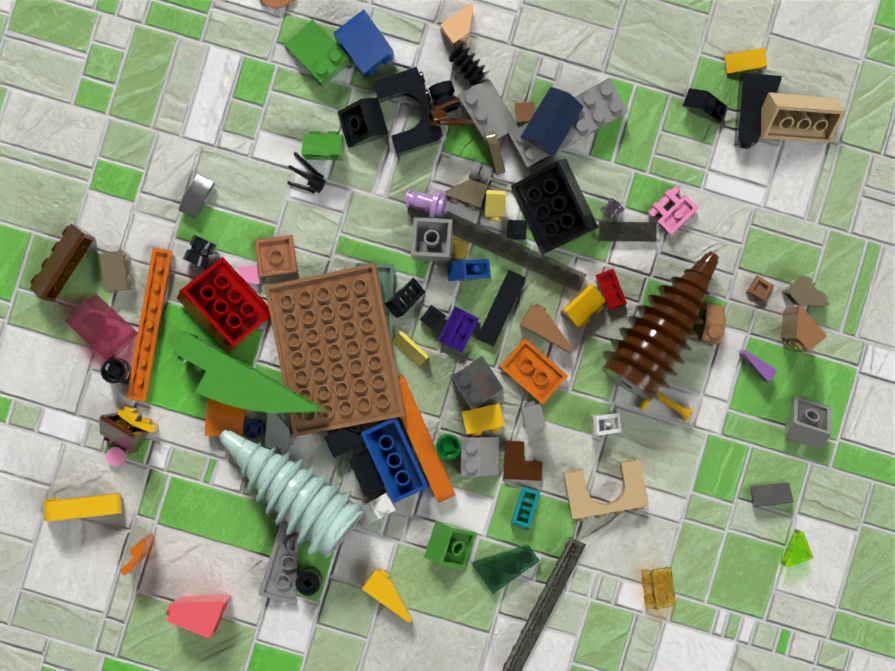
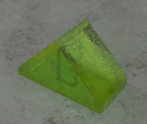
M798 529L794 530L780 564L787 568L814 558L804 532Z

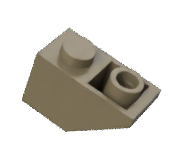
M469 179L446 190L445 197H447L448 202L453 204L460 202L465 204V208L475 211L476 208H481L488 185Z
M805 275L799 276L782 291L795 306L826 307L830 304L825 293L821 290L818 291L814 287V281L808 276L805 277Z

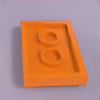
M526 338L520 342L499 366L542 405L568 377Z

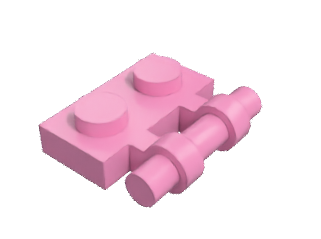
M677 186L667 190L664 193L665 196L660 201L655 202L648 211L652 218L657 213L662 216L657 223L669 235H672L698 209L686 195L681 199L676 196L680 192ZM671 201L674 205L666 211L663 207Z

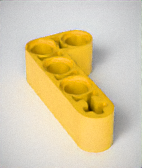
M121 493L66 499L43 500L44 521L122 513Z

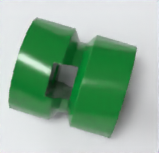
M451 433L441 435L436 442L438 455L446 460L458 456L461 450L458 437Z

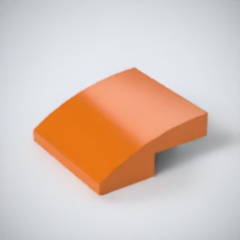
M207 398L205 436H220L224 430H231L244 437L246 409L233 407Z
M152 533L144 537L129 551L134 558L119 570L124 576L132 572L146 557L154 540Z

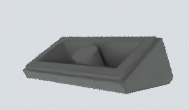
M789 482L750 487L752 505L754 507L794 503Z

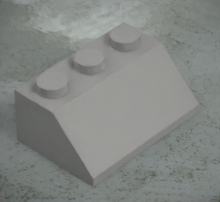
M491 80L477 84L458 95L461 107L469 120H473L472 125L486 148L487 144L484 133L494 130L499 142L506 138L510 132L519 128Z

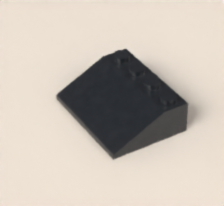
M567 159L558 160L511 185L542 254H546L599 228Z

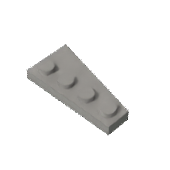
M284 522L278 527L259 595L296 605L295 580L298 569L299 545H297L299 534L294 532L286 535L289 524Z

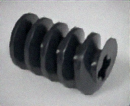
M462 42L451 52L449 61H455L454 67H460L459 73H465L464 79L470 78L468 83L473 85L481 81L489 71L483 72L485 65L478 66L480 59L474 61L475 53L469 55L468 52L471 48L463 49L466 42Z

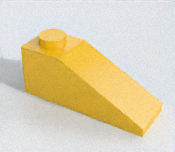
M376 567L363 585L362 590L409 623L412 616L394 581L389 577L391 574L384 568L378 569Z

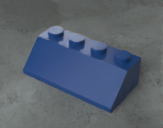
M398 417L386 420L361 433L393 504L429 487Z

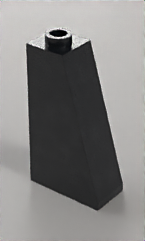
M743 73L739 77L734 145H740L739 148L750 149L751 146L758 143L761 135V108L768 93H777L782 76Z

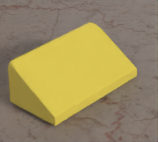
M400 331L393 339V343L417 366L420 367L429 358V355L403 331Z

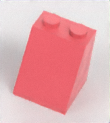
M231 595L181 596L178 600H174L172 604L170 603L166 611V615H168L166 622L210 639L219 627Z

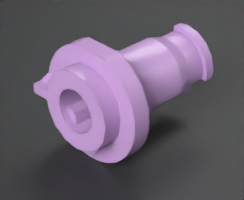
M409 189L406 193L404 204H406V208H414L415 210L428 213L429 218L438 219L444 215L447 198L445 197L446 193L439 190L434 195L413 192Z

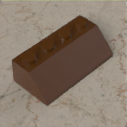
M70 224V226L63 230V237L54 244L50 257L43 261L40 273L36 274L31 280L32 285L29 289L42 300L55 302L95 239L94 236L77 225Z

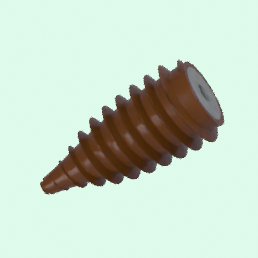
M711 251L706 253L700 260L696 261L693 267L684 270V275L672 277L671 286L660 285L658 290L661 296L649 295L647 300L651 306L640 305L637 307L641 317H628L632 328H620L619 332L623 340L612 339L611 345L614 348V352H602L603 357L607 361L602 370L609 378L630 393L646 401H652L653 398L660 399L657 394L660 387L670 388L665 379L667 375L678 376L673 369L675 362L685 364L680 356L681 351H692L691 347L687 344L688 337L698 338V335L693 330L694 324H704L698 315L700 310H708L703 302L705 295H710L707 290L718 264V255Z

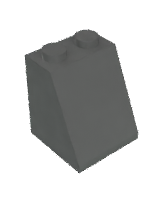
M483 356L451 376L472 410L503 389Z

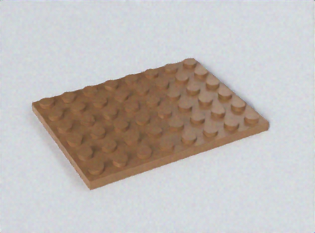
M376 263L264 286L283 384L326 409L325 412L289 413L294 437L406 415Z

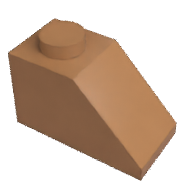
M706 303L705 306L708 310H704L702 317L704 324L700 326L698 340L721 344L725 327V307Z

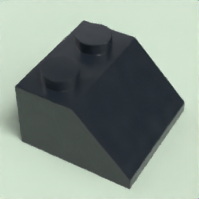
M378 97L360 99L337 112L348 148L375 141L389 134Z
M369 451L349 461L365 497L385 487Z

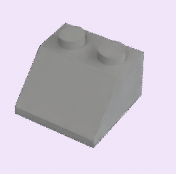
M414 217L411 246L413 260L451 262L453 220Z
M794 396L785 423V438L822 449L831 435V407Z
M461 436V476L499 475V436Z

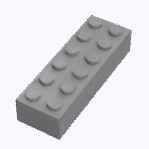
M610 77L574 97L584 107L556 153L627 114L628 109ZM528 123L508 134V139L526 170L552 156L521 138Z

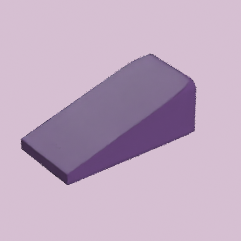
M740 350L739 354L765 383H770L777 372L776 369L748 351Z

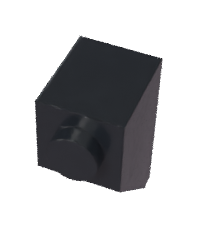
M345 428L327 431L328 435L324 437L334 458L365 443L361 434Z

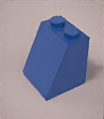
M364 9L333 33L336 43L349 56L351 62L364 78L366 76L371 77L378 71L377 68L380 65H386L393 59V49Z

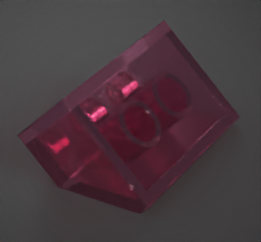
M95 294L77 307L65 320L75 332L106 360L115 359L138 334L98 294Z

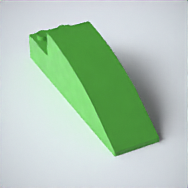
M184 332L173 353L178 355L177 359L186 364H194V369L202 373L205 372L195 392L214 401L251 411L277 414L320 413L326 410L324 407L195 334Z

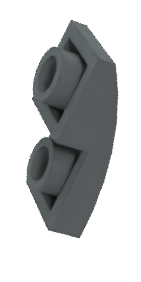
M197 174L179 206V211L196 219L205 205V199L214 187V182Z

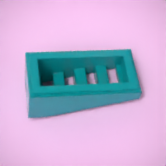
M525 487L521 488L510 525L524 530L530 529L540 492ZM524 494L535 497L534 501L524 498ZM521 502L531 504L532 508L521 505ZM519 509L530 512V514L519 513ZM517 517H520L528 521L527 523H524L516 519Z

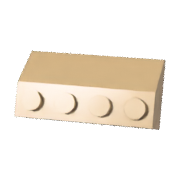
M768 93L761 108V137L830 143L846 111L837 98Z

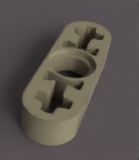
M494 130L484 133L496 176L503 174L506 171Z

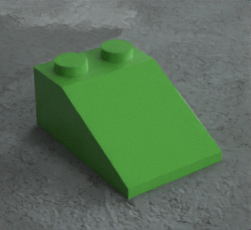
M313 20L285 44V47L322 87L351 63L349 56Z

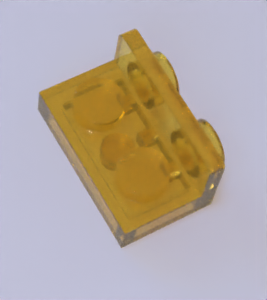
M663 567L653 570H642L646 608L659 610L676 606L672 568Z

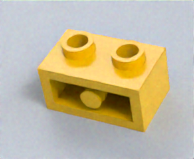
M500 403L462 411L466 434H471V437L482 435V431L489 430L490 433L501 431V427L504 426Z

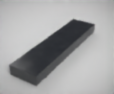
M508 270L476 339L494 347L526 277Z

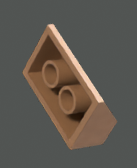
M802 306L786 308L783 311L781 338L785 341L783 344L789 351L809 352L827 337Z

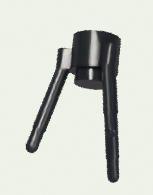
M294 152V155L313 174L310 177L289 165V169L308 180L307 185L310 187L288 181L287 184L309 191L312 194L315 192L320 194L327 182L323 179L324 176L317 172L302 156Z

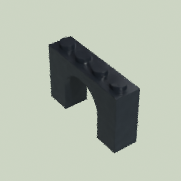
M417 67L373 81L380 103L397 97L407 96L415 99L422 108L421 120L414 128L391 135L397 157L441 143L440 137H443L440 125L430 126L428 122V112L432 111L433 108H430L428 102L431 101L428 89L424 90L422 84L425 83L422 71L418 72Z

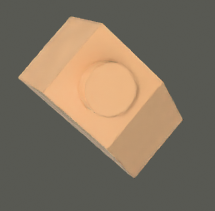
M472 3L440 24L441 32L453 48L462 42L468 41L467 38L469 37L473 15Z

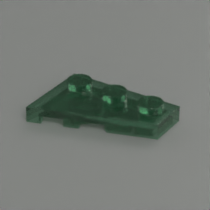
M527 544L472 561L471 564L492 594H495L538 563L540 559L530 545Z

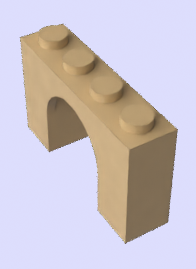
M637 458L619 462L623 482L622 491L615 500L608 503H599L591 499L587 492L584 471L582 469L563 472L571 518L579 522L588 520L587 517L595 515V518L606 517V513L614 512V515L625 513L627 509L640 511L644 510V506H649L641 460Z

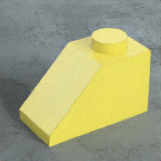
M486 191L484 218H488V221L499 222V219L504 218L506 191Z

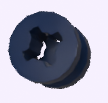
M259 419L249 420L244 426L245 435L249 438H258L265 431V425Z

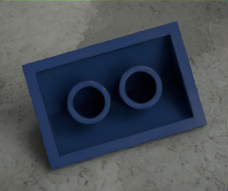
M550 87L522 133L521 138L554 157L584 106L569 92Z

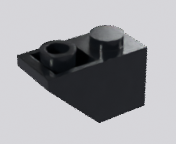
M689 88L682 105L691 113L716 123H721L727 105L710 92Z

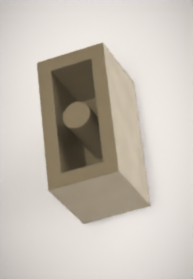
M125 251L99 253L104 292L132 290L131 285L134 284L133 275L129 272V266H131L130 255H127Z

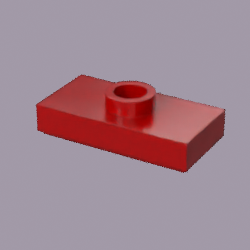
M614 268L595 275L608 311L627 304Z

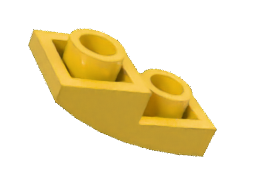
M124 406V409H118L117 414L131 425L145 431L157 432L158 424L153 423V419L142 418L140 420L141 413L135 412L136 408Z

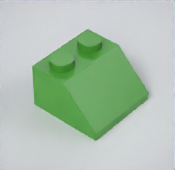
M310 131L309 134H304L301 154L305 160L343 161L344 137L336 131H330L328 134Z
M435 521L424 558L438 565L465 569L477 532L450 523Z

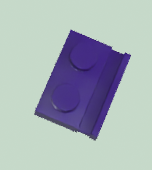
M455 306L437 340L462 353L479 318Z

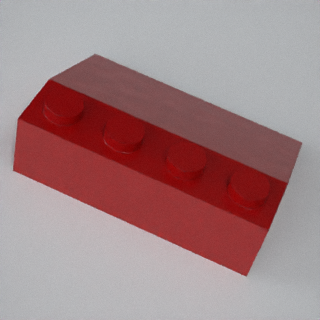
M224 257L183 287L177 296L182 305L228 354L242 344L270 318L268 305Z

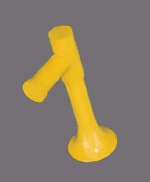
M657 391L660 398L657 400L678 412L683 417L685 423L695 407H683L663 395L662 392ZM643 399L638 408L645 412L651 401Z

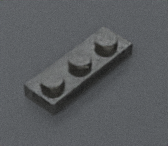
M657 222L598 223V242L657 241Z

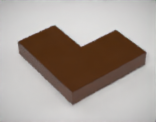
M505 440L503 479L542 481L543 462L523 460L524 441Z

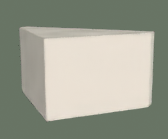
M620 413L590 415L592 435L599 436L621 432Z

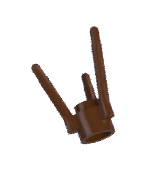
M460 98L433 106V110L428 112L430 126H464L465 124H473V120L447 119V113L441 110L459 102Z

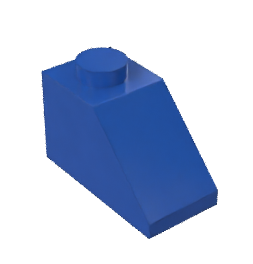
M489 259L446 262L448 282L491 278Z

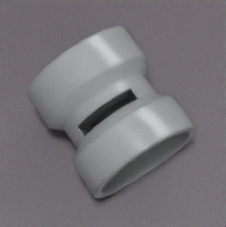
M474 161L468 179L479 180L482 184L487 185L493 167L489 165L483 166L480 162Z

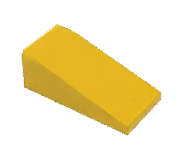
M765 48L724 55L727 74L763 70L767 67Z

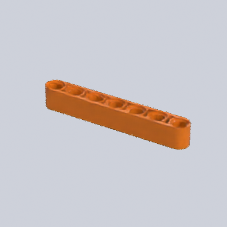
M402 374L398 377L406 415L401 416V420L437 502L440 503L456 496L407 381Z

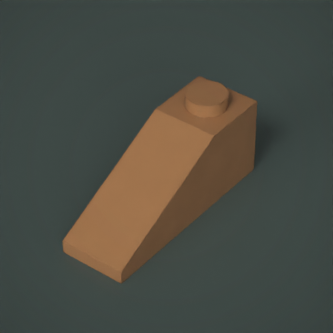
M537 303L535 306L531 304L520 326L571 353L572 347L550 315L545 312L546 308Z

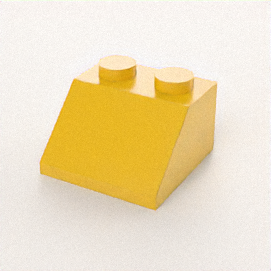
M591 283L560 312L576 328L579 326L583 328L590 321L588 317L593 312L598 314L604 308L602 304L605 302V299L594 284Z

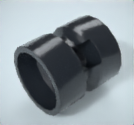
M451 80L439 82L428 88L431 98L435 100L434 106L457 98V96L453 95L455 89ZM459 102L441 110L446 113L452 112L460 107Z
M193 235L190 242L191 249L186 250L183 259L206 269L210 261L208 256L213 255L217 245Z
M109 359L101 367V376L106 382L111 384L124 383L129 380L132 367L124 359Z
M315 567L304 568L295 580L297 591L304 596L314 595L323 582L322 573Z

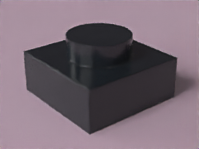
M508 220L507 239L526 240L527 221Z
M430 305L420 320L436 331L446 318V315L433 305Z

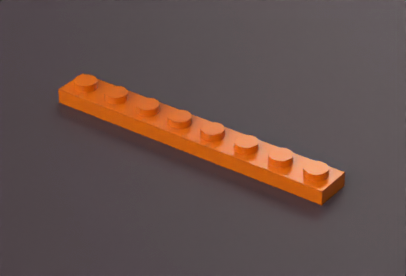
M154 247L152 249L126 399L147 402L173 251Z

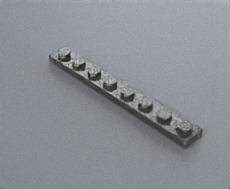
M447 211L444 219L453 220V236L576 292L580 291L587 274Z
M570 537L565 544L564 550L547 579V583L539 595L524 628L521 630L520 636L513 646L507 661L504 663L502 671H522L586 546L585 543Z

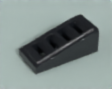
M413 277L385 303V306L395 318L401 317L426 291ZM410 286H411V287L414 289V291L417 293L416 295H415V294L413 293V291L409 288Z

